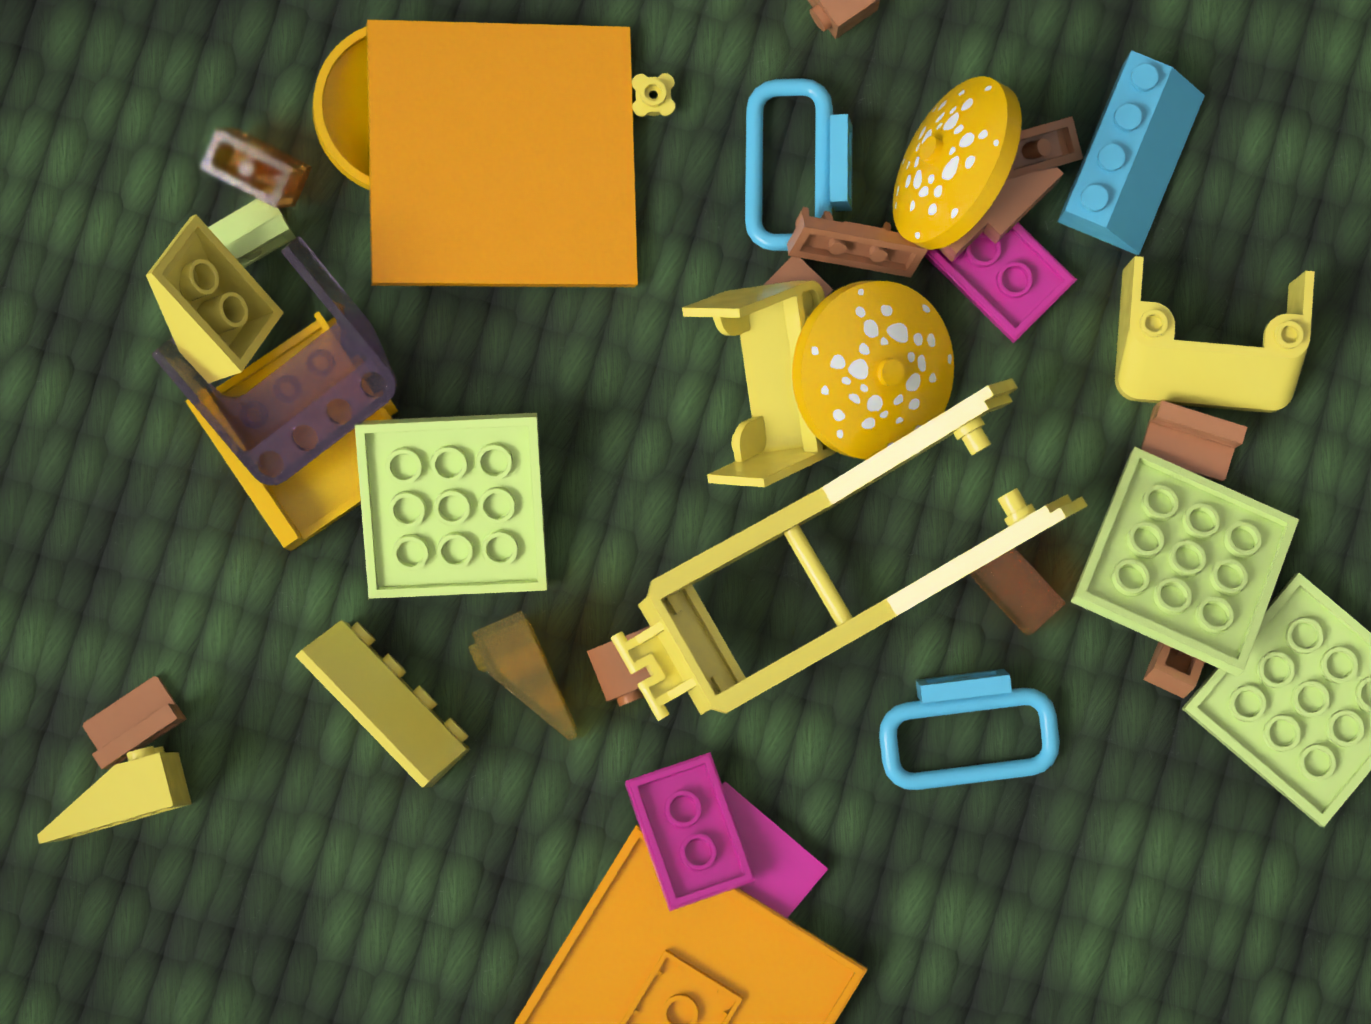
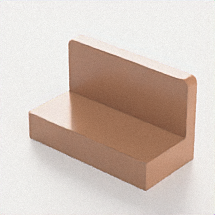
M1161 400L1153 407L1141 450L1200 476L1222 482L1226 479L1234 450L1243 444L1248 427Z
M154 676L84 722L83 728L97 749L92 756L100 768L111 769L114 765L128 759L126 753L146 747L185 721L186 717L161 679Z

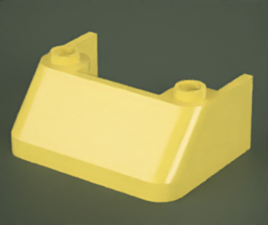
M1134 256L1122 272L1115 369L1116 388L1124 398L1137 402L1159 403L1163 400L1183 406L1265 413L1279 411L1291 402L1310 343L1315 271H1305L1289 283L1287 314H1281L1273 318L1265 327L1263 347L1174 340L1175 320L1171 311L1160 303L1141 301L1144 257Z
M797 280L728 290L682 307L683 317H713L715 325L721 334L726 336L740 335L752 418L741 422L732 436L731 445L735 462L707 474L708 483L767 487L836 453V451L824 445L808 428L798 409L793 390L792 364L798 337L810 314L825 299L824 291L816 281Z

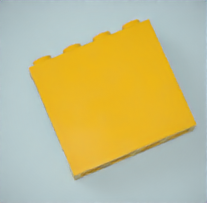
M319 311L314 314L315 322L246 367L241 373L234 375L205 395L199 391L185 401L283 548L289 551L294 550L361 504L355 423L356 421L393 419L392 415L398 412L384 389L376 394L367 381L374 374L361 355L358 353L351 357L344 347L343 343L349 340L335 317L327 321Z

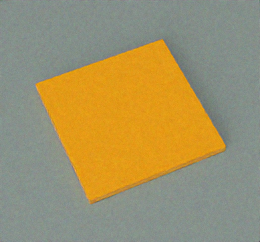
M367 19L371 286L636 287L638 285L630 27Z
M636 824L514 1024H835L868 969L740 888L669 912L640 826Z

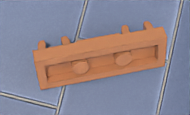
M803 207L795 221L796 228L787 243L788 256L910 278L928 249L906 240L900 233L891 231V224L885 222L882 228L847 221L838 222L833 221V216L829 211H824L821 218L811 217L807 207Z

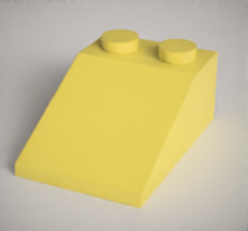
M197 214L188 219L146 274L179 352L208 384L241 373L284 313Z
M150 746L126 753L127 762L114 765L37 834L39 844L64 841L191 805L192 802L179 753L165 752L163 746L156 748Z

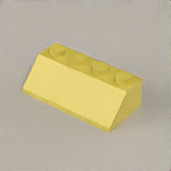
M339 621L304 647L296 655L297 659L422 788L433 787L470 750L464 743L469 737L468 734L451 717L444 722L432 710L438 705L437 702L420 685L413 690L401 678L407 673L406 670L389 653L382 658L371 647L376 640L358 621L353 626L346 621Z

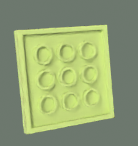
M537 413L356 421L355 435L369 599L547 590Z
M1134 447L1128 457L1071 602L1239 677L1247 665L1299 519Z
M1296 573L1268 605L1244 672L1237 677L1216 667L1182 707V710L1316 824L1324 827L1371 771V633L1302 574Z

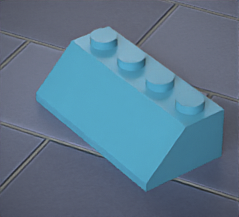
M1131 50L1121 67L1057 222L1139 255L1205 95L1173 67Z

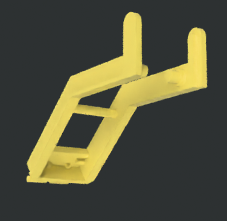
M1011 378L984 387L820 489L653 579L650 582L646 598L638 604L650 628L630 640H627L623 631L612 636L611 640L631 674L644 667L648 670L651 677L637 685L657 721L670 715L665 704L686 692L690 695L700 715L710 710L726 714L1035 535L1087 507L1088 505L1083 497L1071 501L1067 494L1036 511L1032 503L1027 505L1018 488L997 499L1007 515L1004 521L1008 528L855 617H852L803 533L800 526L830 510L953 434L957 440H963L971 456L989 447L991 442L982 429L985 423L981 417L1013 402L1009 394L1018 389L1014 380ZM784 535L837 627L746 678L693 585Z

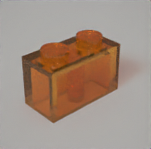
M216 128L200 169L275 208L296 206L312 167L238 128Z
M1015 548L969 574L1026 636L1033 634L1066 604Z

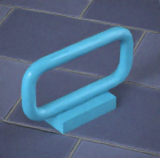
M794 78L766 81L756 87L748 99L746 109L745 224L747 234L752 241L766 250L788 251L787 243L793 234L770 233L766 231L762 222L763 109L766 102L773 97L807 96L815 103V217L821 218L824 211H829L832 214V208L834 211H852L853 125L848 114L833 115L830 94L823 85L815 80Z
M1004 669L917 679L916 689L919 701L905 702L894 706L885 714L880 724L879 740L885 773L895 785L907 790H923L1033 776L1045 772L1054 764L1059 754V729L1053 702L1046 694L1034 688L1012 689L1010 674ZM1022 705L1031 706L1038 712L1042 749L1035 757L916 773L908 772L901 766L897 729L906 720Z

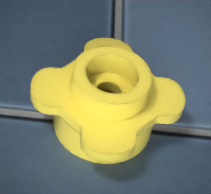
M662 73L659 77H647L644 74H638L632 79V88L636 91V100L632 104V109L637 116H669L674 112L675 102L671 99V89L674 87L675 81L670 74ZM655 91L658 96L652 99L649 96L650 92Z

